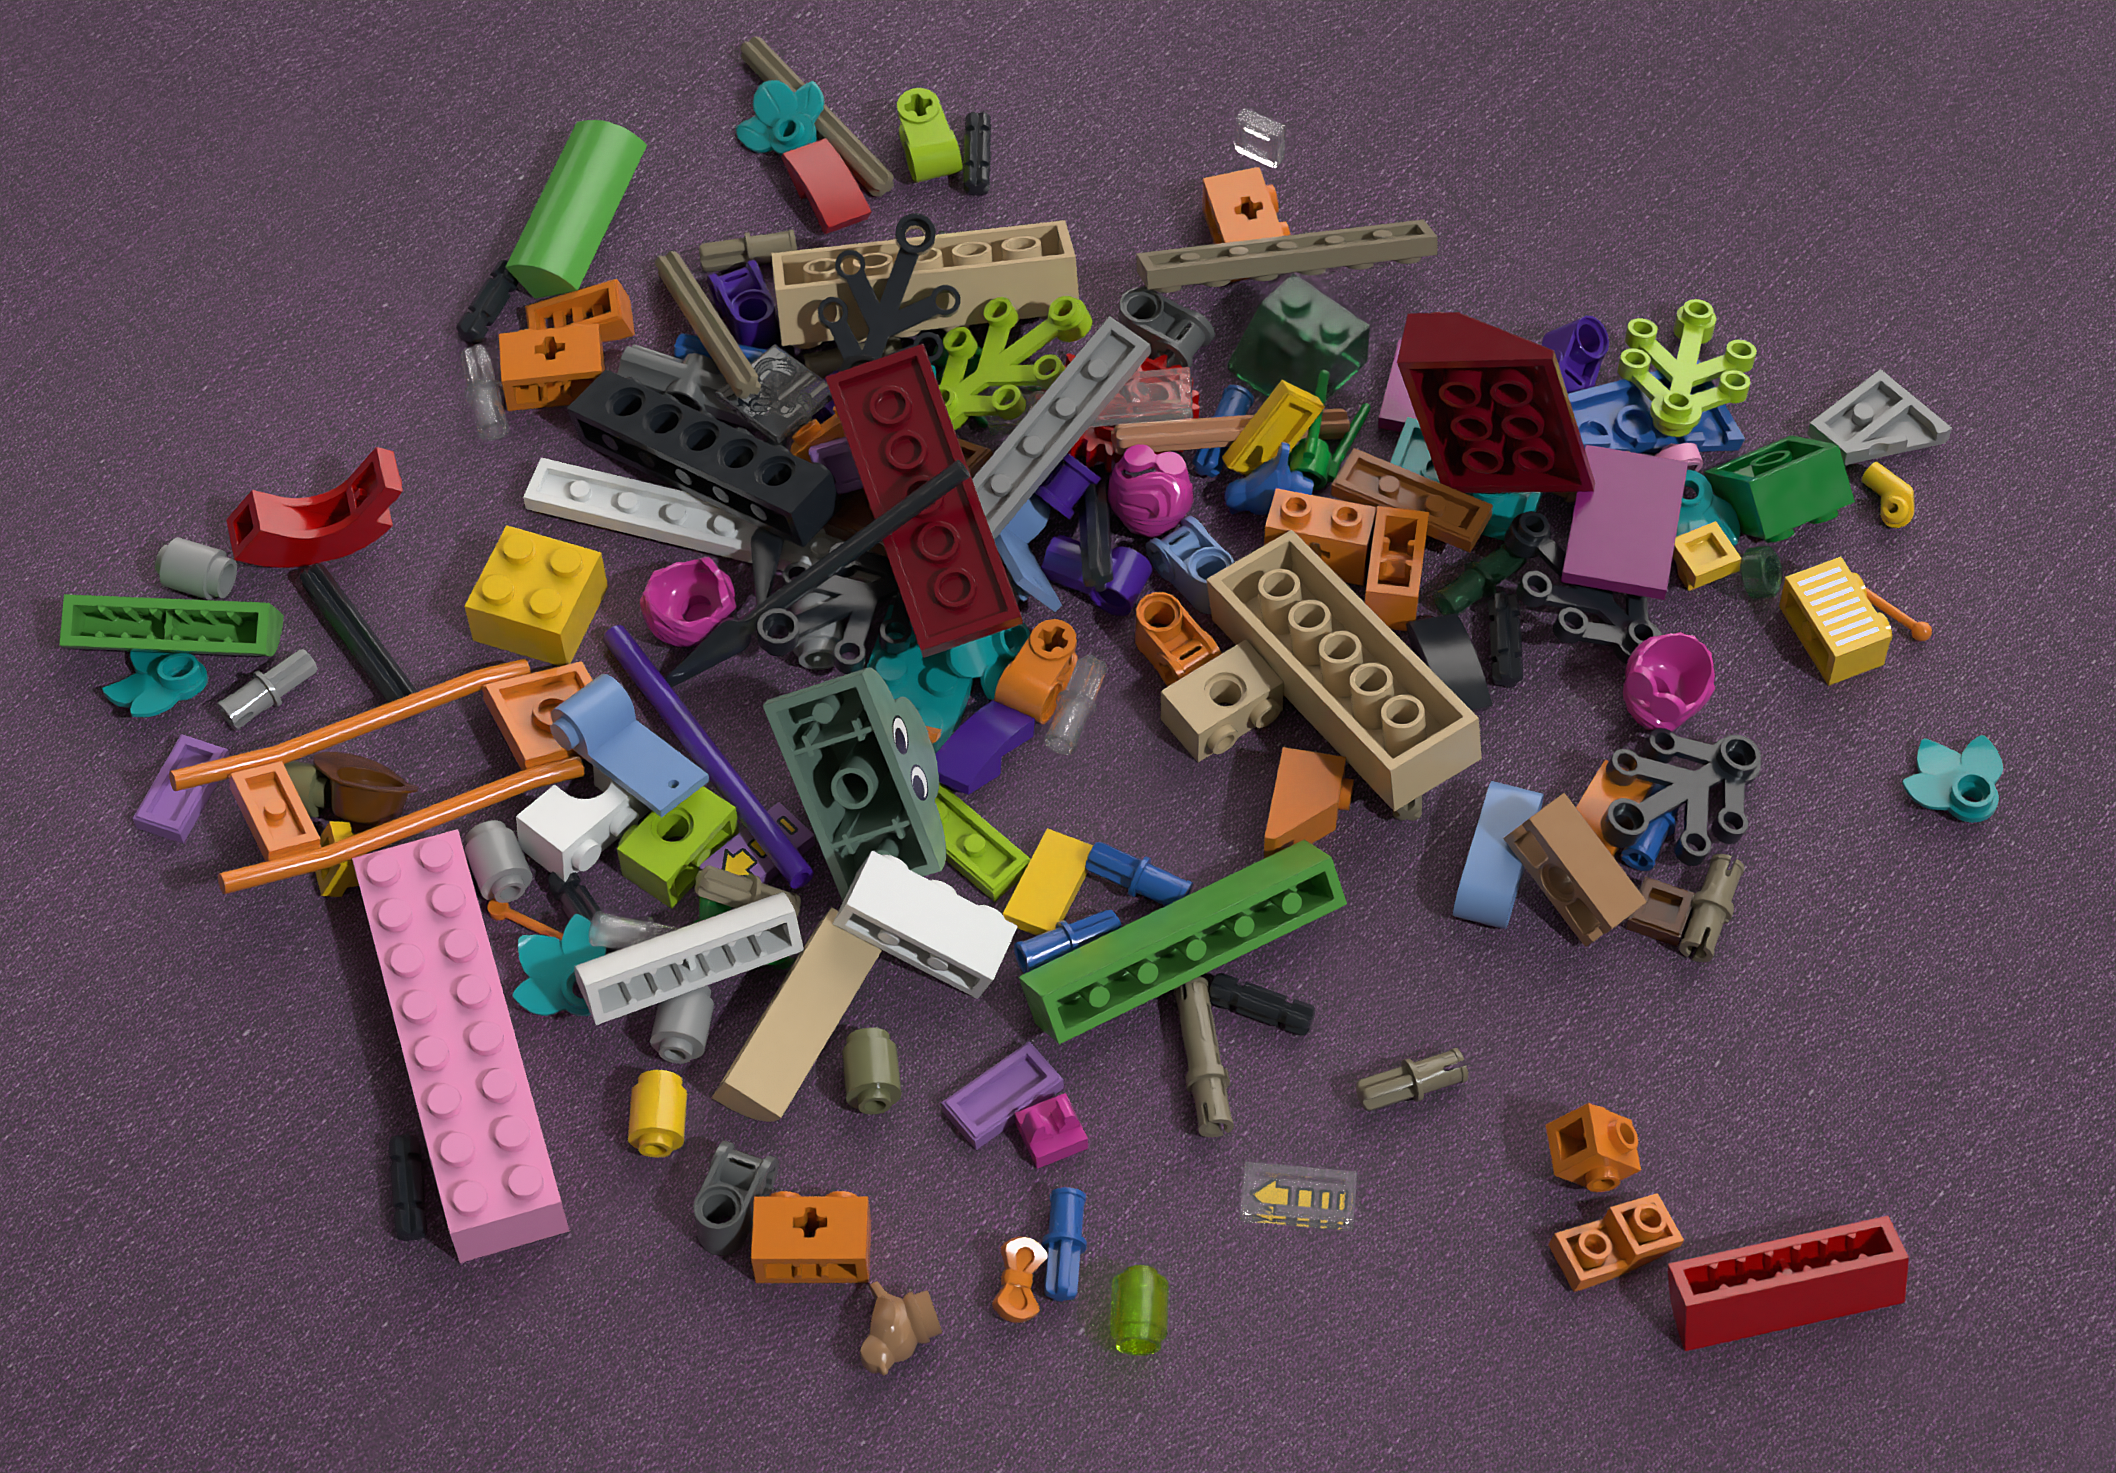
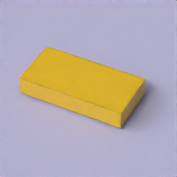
M1281 380L1222 456L1223 461L1228 468L1248 476L1255 468L1276 457L1282 442L1290 444L1291 452L1325 406L1319 397Z
M1047 828L1003 912L1005 920L1018 926V929L1036 936L1056 929L1057 922L1064 920L1088 873L1085 865L1093 845Z

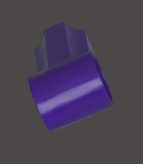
M1060 534L1058 537L1052 538L1046 549L1045 558L1041 566V570H1043L1048 580L1089 594L1095 605L1117 616H1126L1131 612L1153 569L1151 563L1141 553L1127 547H1116L1112 549L1113 580L1106 583V590L1097 592L1095 586L1086 587L1083 583L1080 541Z

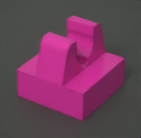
M1066 1093L1014 1113L1015 1124L1037 1169L1088 1149V1138Z

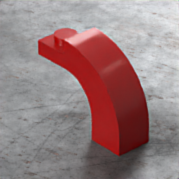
M376 447L345 482L328 492L316 496L286 498L251 490L226 519L234 560L265 567H304L314 563L345 557L379 539L393 526L389 506L403 492L402 480L398 472L394 451Z

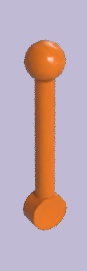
M1866 588L1867 598L1870 603L1910 629L1915 640L1922 642L1930 638L1932 629L1927 622H1916Z
M495 898L489 901L488 912L492 919L500 921L507 918L540 935L556 937L562 940L563 933L511 909L508 902L500 903Z

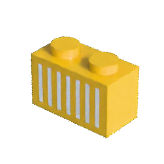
M1842 557L1785 577L1779 607L1828 686L1884 665L1889 644L1892 640L1891 626L1883 613L1876 612L1867 598L1866 588L1861 577L1857 573H1851Z

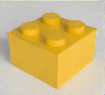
M506 525L464 606L473 641L557 666L570 664L608 589L602 553Z

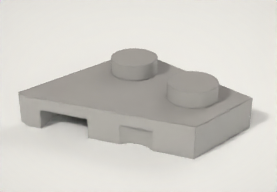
M1880 369L1811 421L1807 435L1813 440L1839 445L1844 465L1944 444L1949 440L1952 427Z

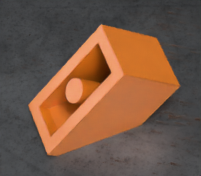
M1286 747L1282 748L1264 839V859L1304 839L1313 844L1336 830L1339 810H1350L1354 779L1345 778L1346 757Z

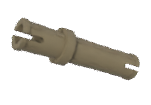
M1197 977L1185 983L1186 991H1184L1183 984L1174 988L1173 991L1176 996L1189 1071L1185 1075L1186 1088L1188 1092L1192 1091L1194 1097L1198 1132L1202 1136L1213 1138L1223 1136L1221 1123H1223L1224 1131L1227 1133L1231 1132L1234 1128L1226 1090L1230 1085L1228 1069H1224L1221 1063L1210 1004L1208 981L1203 977Z

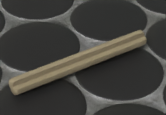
M753 36L749 41L741 45L742 59L764 82L770 80L781 81L794 93L805 84L762 38ZM824 104L823 111L814 123L817 138L819 140L826 138L849 171L873 196L881 197L886 192H890L894 187L892 182L893 174Z
M669 251L666 256L659 255L655 261L658 275L735 395L741 399H746L750 394H758L761 384L758 381L756 371L680 255L674 251Z

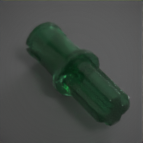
M1503 543L1481 561L1468 562L1465 565L1464 572L1434 592L1433 596L1435 599L1433 600L1436 607L1443 615L1457 613L1459 616L1466 608L1482 597L1490 598L1496 593V585L1525 565L1527 558L1515 555L1510 551L1506 543Z

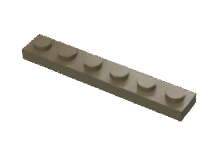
M1424 220L1136 253L1137 273L1148 290L1153 289L1156 292L1170 293L1180 290L1182 285L1201 283L1208 287H1220L1229 284L1230 280L1250 278L1255 281H1270L1276 279L1278 274L1298 272L1302 275H1319L1324 273L1326 268L1341 266L1362 270L1372 267L1375 262L1391 260L1401 264H1412L1419 262L1422 257L1437 255V235Z

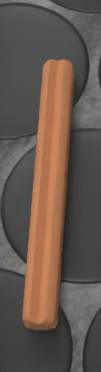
M1341 408L1324 409L1318 439L1343 438L1350 429L1347 412ZM1255 414L1117 424L1111 432V442L1114 452L1120 455L1124 454L1131 446L1138 444L1147 445L1154 452L1230 447ZM1307 430V431L1305 432V434L1301 437V439L1307 437L1308 430Z

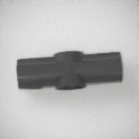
M635 344L632 347L627 346L620 358L618 375L625 378L633 377L644 387L659 394H670L681 404L696 411H707L715 418L755 430L757 427L761 428V423L718 393L728 385V382L711 358L693 353L688 354L682 360ZM762 388V395L765 396L766 394L763 392L764 388ZM766 389V391H765V392H767V393H769V394H770V393H771V391H770V390H768V389ZM754 394L749 395L751 399L755 398ZM756 400L757 403L762 405L770 404L769 400ZM761 406L758 411L766 410L763 408V406Z

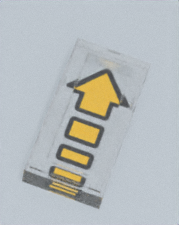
M1245 1162L1240 1221L1353 1231L1357 1172Z

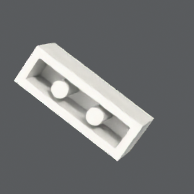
M871 851L858 870L833 922V925L976 999L981 996L994 980L1018 927L1005 920L998 910L986 905H976L957 895L956 891L948 884L938 880H928L909 870L907 865L900 859L890 855H880L874 851Z

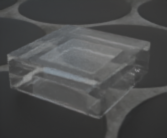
M1244 107L1236 117L1235 150L1277 169L1285 158L1286 126Z

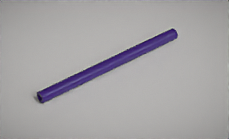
M616 625L607 630L603 636L604 644L693 760L708 774L710 782L723 799L736 807L737 817L789 885L794 889L805 886L812 879L814 872L626 628L623 625Z

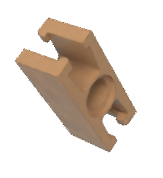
M1565 793L1503 838L1585 947L1612 930L1647 903Z

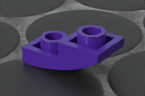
M994 700L967 719L936 753L939 782L947 785L955 792L969 795L1001 774L1002 756L1034 737L1035 718Z

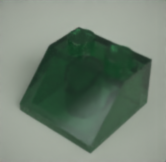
M1293 273L1260 304L1228 361L1227 369L1266 397L1270 396L1281 380L1315 395L1319 374L1322 370H1326L1329 372L1327 400L1368 362L1370 325Z

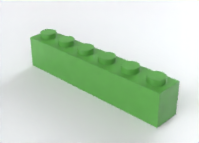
M1304 839L1018 978L1035 1024L1054 1041L1061 1044L1347 905L1332 857Z

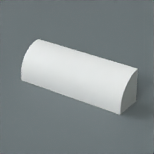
M781 892L574 966V971L581 993L595 1024L598 1025L804 951L795 910L786 894Z

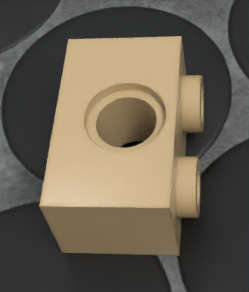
M1245 639L1161 691V720L1194 759L1200 762L1213 753L1221 754L1227 751L1240 736L1253 728H1263L1272 723L1280 712L1283 711L1284 682ZM1226 702V703H1231V704H1233V705H1231V706H1220V705H1218V704H1219V703Z

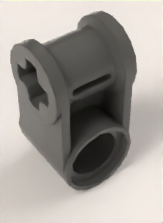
M1135 287L1125 292L1120 299L1119 323L1150 344V359L1154 360L1165 354L1167 356V368L1181 365L1182 375L1190 370L1193 364L1192 358L1200 347L1209 345L1215 336L1214 328L1203 315L1173 302L1153 289L1148 290L1147 287Z
M726 1140L719 1145L712 1159L708 1175L693 1205L698 1240L704 1250L713 1255L724 1256L733 1254L741 1249L753 1226L754 1197H769L774 1187L779 1168L777 1157L768 1155L765 1159L735 1150L734 1143ZM718 1216H729L732 1218L722 1224L710 1222V1220Z

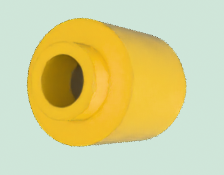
M665 1070L647 1071L639 1075L638 1084L632 1088L628 1141L642 1155L653 1158L666 1157L684 1144L687 1091L682 1087V1078L679 1075Z

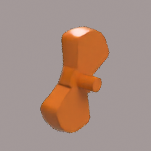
M1018 1236L1005 1242L1000 1248L1006 1270H1003L1001 1276V1285L1003 1287L992 1302V1306L998 1315L1004 1320L1013 1323L1028 1321L1039 1313V1305L1031 1291L1033 1272L1048 1257L1045 1249L1036 1240L1025 1236Z

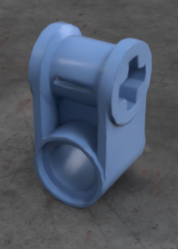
M1188 516L1181 520L1180 528L1161 540L1153 538L1148 541L1145 546L1146 553L1159 575L1169 581L1196 610L1201 613L1211 614L1206 579L1233 564L1234 560L1230 553L1225 551L1208 534L1204 526L1196 518Z

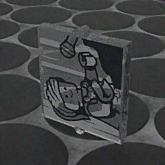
M775 344L751 363L761 384L758 394H750L746 399H741L735 395L728 382L715 392L717 400L777 444L803 423L807 424L812 421V416L832 400L825 380Z

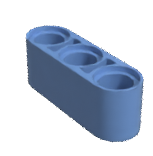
M1495 781L1490 782L1460 880L1453 916L1507 929L1525 867L1503 838L1541 810L1544 798L1543 793Z

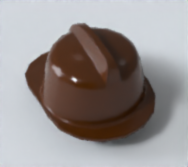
M321 752L316 754L313 759V764L330 779L333 813L339 818L349 821L351 827L360 833L400 818L408 794L418 792L419 787L406 782L383 764L366 757L342 752Z

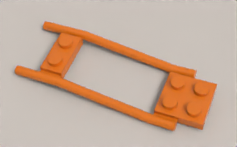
M520 659L469 672L272 747L169 771V779L175 792L226 779L230 781L231 792L265 862L219 873V887L225 895L326 869L531 789L584 776V765L581 759L585 758L573 749L565 750L554 739L550 731V725L553 723L551 711L593 680L582 661L531 673L527 660ZM480 690L483 691V700L522 771L321 847L320 837L284 764Z

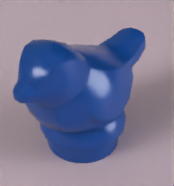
M1282 442L1276 457L1255 468L1246 478L1236 479L1228 484L1225 489L1224 500L1231 514L1247 510L1255 515L1264 516L1269 514L1276 488L1312 494L1313 480L1304 477L1300 471H1290L1288 465L1290 444Z

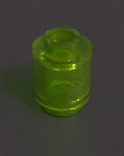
M1129 1266L1124 1269L1123 1273L1116 1275L1112 1279L1110 1334L1115 1339L1116 1349L1125 1354L1145 1356L1157 1353L1161 1349L1162 1340L1168 1335L1169 1281L1164 1276L1158 1274V1271L1151 1266Z

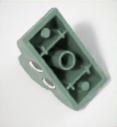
M866 668L769 699L763 704L771 728L842 901H844L858 870L871 851L900 859L907 865L909 870L922 877L942 871L946 861V843L940 814L935 803L939 790L937 760L925 723L909 699L906 697L894 699L880 674L873 668Z

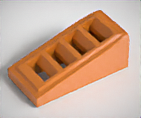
M618 279L525 306L527 326L530 330L547 329L545 318L552 317L554 328L568 326L566 316L572 315V324L587 325L598 323L602 342L635 336L630 298ZM593 312V317L587 319L586 313Z

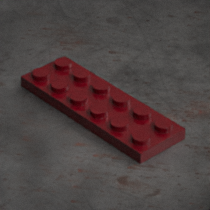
M924 344L825 377L874 519H877L956 460H960L969 472ZM971 475L882 540L923 658L1023 624L1021 613Z

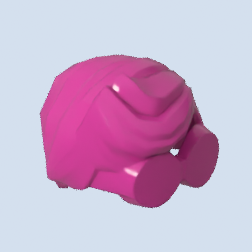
M1138 444L1131 446L1126 450L1121 460L1115 464L1109 478L1107 495L1111 510L1120 518L1130 532L1141 537L1159 538L1180 525L1181 520L1190 511L1194 501L1193 485L1190 483L1186 463L1175 452H1164L1156 455L1147 445ZM1150 467H1154L1156 469L1155 472L1146 473L1136 477H1132L1131 475L1125 474L1123 472L1124 469L1128 472L1134 473L1146 470Z
M708 556L687 562H676L654 571L640 598V607L644 621L658 639L678 647L697 646L721 621L731 617L732 611L736 608L735 592L731 578L719 569Z
M1679 632L1650 637L1640 643L1628 659L1625 670L1626 680L1623 687V698L1628 712L1645 730L1653 731L1657 728H1665L1673 732L1699 712L1710 700L1715 690L1712 653L1695 636Z

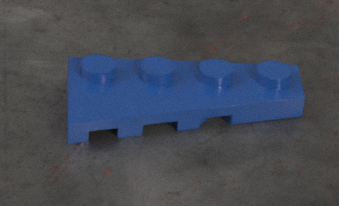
M1659 370L1650 372L1670 390L1672 383ZM1622 379L1568 394L1584 448L1586 445L1647 454L1659 453L1663 447L1671 443H1694L1697 445L1699 452L1739 451L1745 441L1742 432L1725 404L1702 412L1700 422L1689 434L1673 437L1665 435L1655 428L1650 414L1652 401L1631 381ZM1712 381L1692 387L1690 395L1715 388Z

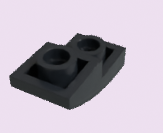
M1457 613L1406 623L1412 651L1473 713L1485 711L1493 706L1477 654Z

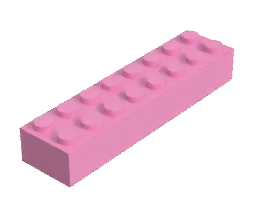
M458 829L352 858L445 1217L459 1262H466L569 1232Z

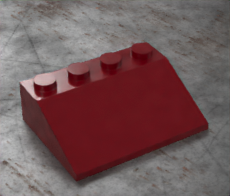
M1460 312L1407 314L1397 364L1441 484L1463 493L1594 491L1596 483L1554 350Z

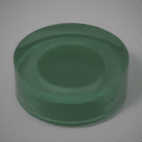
M1770 546L1748 548L1743 554L1741 562L1742 581L1746 592L1752 599L1775 597L1781 588L1782 567L1780 559Z

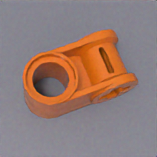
M1153 592L1144 596L1139 601L1136 608L1135 644L1139 651L1145 655L1159 672L1167 687L1222 654L1214 639L1200 628L1183 608L1179 600L1171 594ZM1161 623L1167 626L1163 628H1156L1151 626V624Z
M1058 619L1045 620L1039 623L1032 630L1031 635L1014 661L1006 667L1001 675L995 691V702L1033 717L1040 724L1048 722L1054 714L1062 695L1079 669L1078 656L1075 653L1077 639L1073 627L1065 621Z

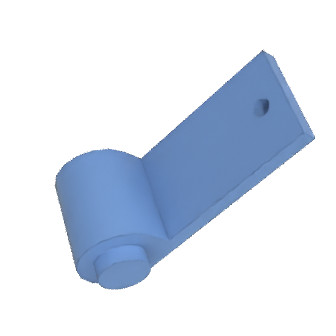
M1034 492L994 541L1000 556L1013 577L1011 584L1020 599L1026 601L1031 594L1052 611L1056 612L1062 604L1028 545L1045 527L1050 515L1049 503Z
M608 674L599 675L551 711L553 723L550 725V731L562 748L576 751L661 818L709 782V776L705 771L636 720L634 706L628 693L619 682Z

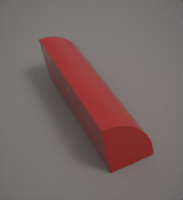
M1883 1216L1668 1263V1286L1671 1306L1685 1351L1905 1303L1909 1257L1889 1216Z

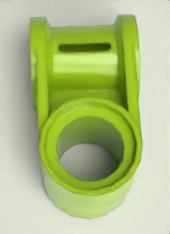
M913 88L904 92L897 102V111L901 122L899 136L914 183L961 172L962 159L958 143L953 131L949 128L936 94L924 88Z

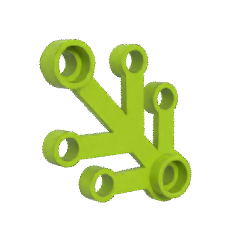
M1071 296L1057 298L1049 307L1048 319L1005 349L1010 329L1018 320V313L1011 301L1005 297L991 300L984 309V316L989 323V329L978 368L966 379H964L968 359L976 353L978 345L969 329L956 327L950 330L943 340V345L949 357L939 389L954 430L963 426L969 416H1000L1005 420L1019 417L1026 408V401L1016 386H1041L1043 389L1048 390L1065 370L1058 356L1052 354L1044 355L1034 365L1019 364L1056 337L1063 342H1075L1083 338L1092 326V318L1084 303ZM1005 312L1002 316L997 317L1000 313ZM964 342L961 346L956 347L959 343ZM1055 369L1051 374L1045 375L1048 371ZM989 386H1001L992 396L978 395ZM1014 399L1010 404L1004 405L1007 401Z
M1689 300L1677 311L1673 327L1674 334L1681 339L1677 360L1656 340L1658 329L1652 321L1637 318L1631 320L1627 326L1625 343L1632 349L1624 350L1621 353L1617 369L1618 374L1622 378L1634 383L1652 401L1650 414L1653 418V424L1658 431L1668 436L1681 437L1689 434L1700 422L1702 412L1727 403H1741L1746 400L1749 391L1750 379L1743 372H1748L1753 368L1757 353L1755 346L1750 342L1733 340L1727 344L1725 355L1697 364L1700 346L1711 340L1716 324V315L1713 312V307L1703 300ZM1650 363L1672 383L1670 390L1648 372ZM1720 377L1718 387L1690 395L1692 387Z

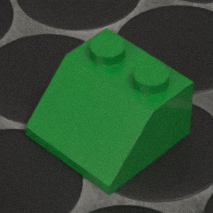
M1790 435L1704 471V475L1710 482L1716 496L1727 501L1734 508L1741 532L1746 535L1762 538L1767 543L1778 542L1791 537L1795 533L1793 528L1804 523L1818 524L1832 520L1839 515L1838 509L1855 502L1839 445Z

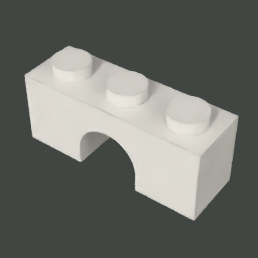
M594 765V785L602 790L603 794L591 799H578L569 796L554 784L516 816L518 842L522 851L550 873L554 871L564 882H566L570 873H578L579 871H586L591 868L598 860L602 851L617 839H621L631 826L637 825L639 820L651 811L650 808Z

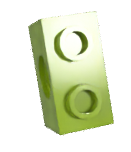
M702 786L662 818L652 811L639 825L631 826L619 842L617 852L623 877L672 909L695 885L699 866L740 833L736 807ZM675 836L684 837L681 840L675 842L666 841L667 839Z

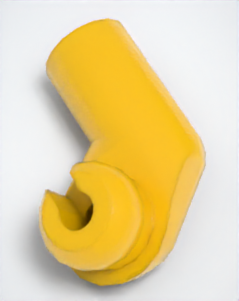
M1879 462L1872 463L1863 474L1861 481L1881 496L1880 512L1882 521L1892 528L1906 526L1914 516L1913 488Z

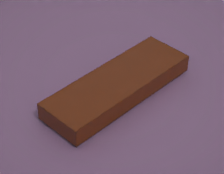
M1353 448L1331 485V496L1346 502L1373 507L1383 506L1429 512L1427 535L1471 553L1493 511V505L1355 448Z

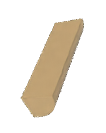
M831 907L816 926L804 946V951L800 952L711 1097L727 1108L760 1121L771 1122L779 1120L880 955L882 949L833 925L838 913L836 909Z

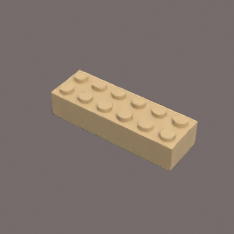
M1066 221L936 235L931 250L918 257L899 310L931 296L934 289L941 285H950L959 292L961 298L959 310L951 317L943 318L936 316L894 336L901 338L912 337L919 334L921 330L937 328L949 332L956 327L969 328L972 324L988 323L984 316L985 306L991 300L998 297H1005L1011 301L1018 313L1017 322L1019 319L1040 317L1043 320L1048 319L1049 307L1059 297L1071 296L1079 299L1076 256ZM925 236L906 238V240L911 245H919L924 241ZM895 239L771 253L782 346L792 345L795 348L808 349L820 345L823 341L834 340L830 329L822 326L818 319V307L828 297H837L846 303L848 307L847 323L858 343L866 341L869 328L847 282L842 281L837 276L835 262L838 255L843 251L855 250L859 252L865 259V274L880 303L899 252ZM847 258L840 265L842 271L848 275L856 274L860 269L859 262L854 258ZM941 293L935 299L940 309L948 310L955 304L954 297L949 293ZM829 305L824 309L823 315L826 320L836 322L841 319L843 312L839 306ZM1005 312L1000 313L997 317L1002 316Z
M1293 530L1288 531L1206 579L1212 620L1236 645L1246 639L1283 680V695L1341 756L1346 757V761L1394 812L1482 759L1479 718Z

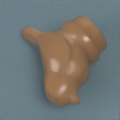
M878 1281L869 1285L876 1303L872 1314L869 1336L863 1342L860 1349L862 1365L868 1372L873 1374L880 1373L883 1376L887 1375L888 1370L895 1362L905 1361L912 1356L917 1343H930L931 1337L943 1333L928 1290L917 1294L911 1291L903 1298L888 1294Z

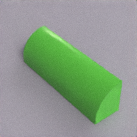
M601 120L576 122L506 265L510 273L535 299L578 291L647 147V144L631 131L614 123Z
M64 594L59 646L71 649L272 657L280 642L284 615L272 604L262 602Z

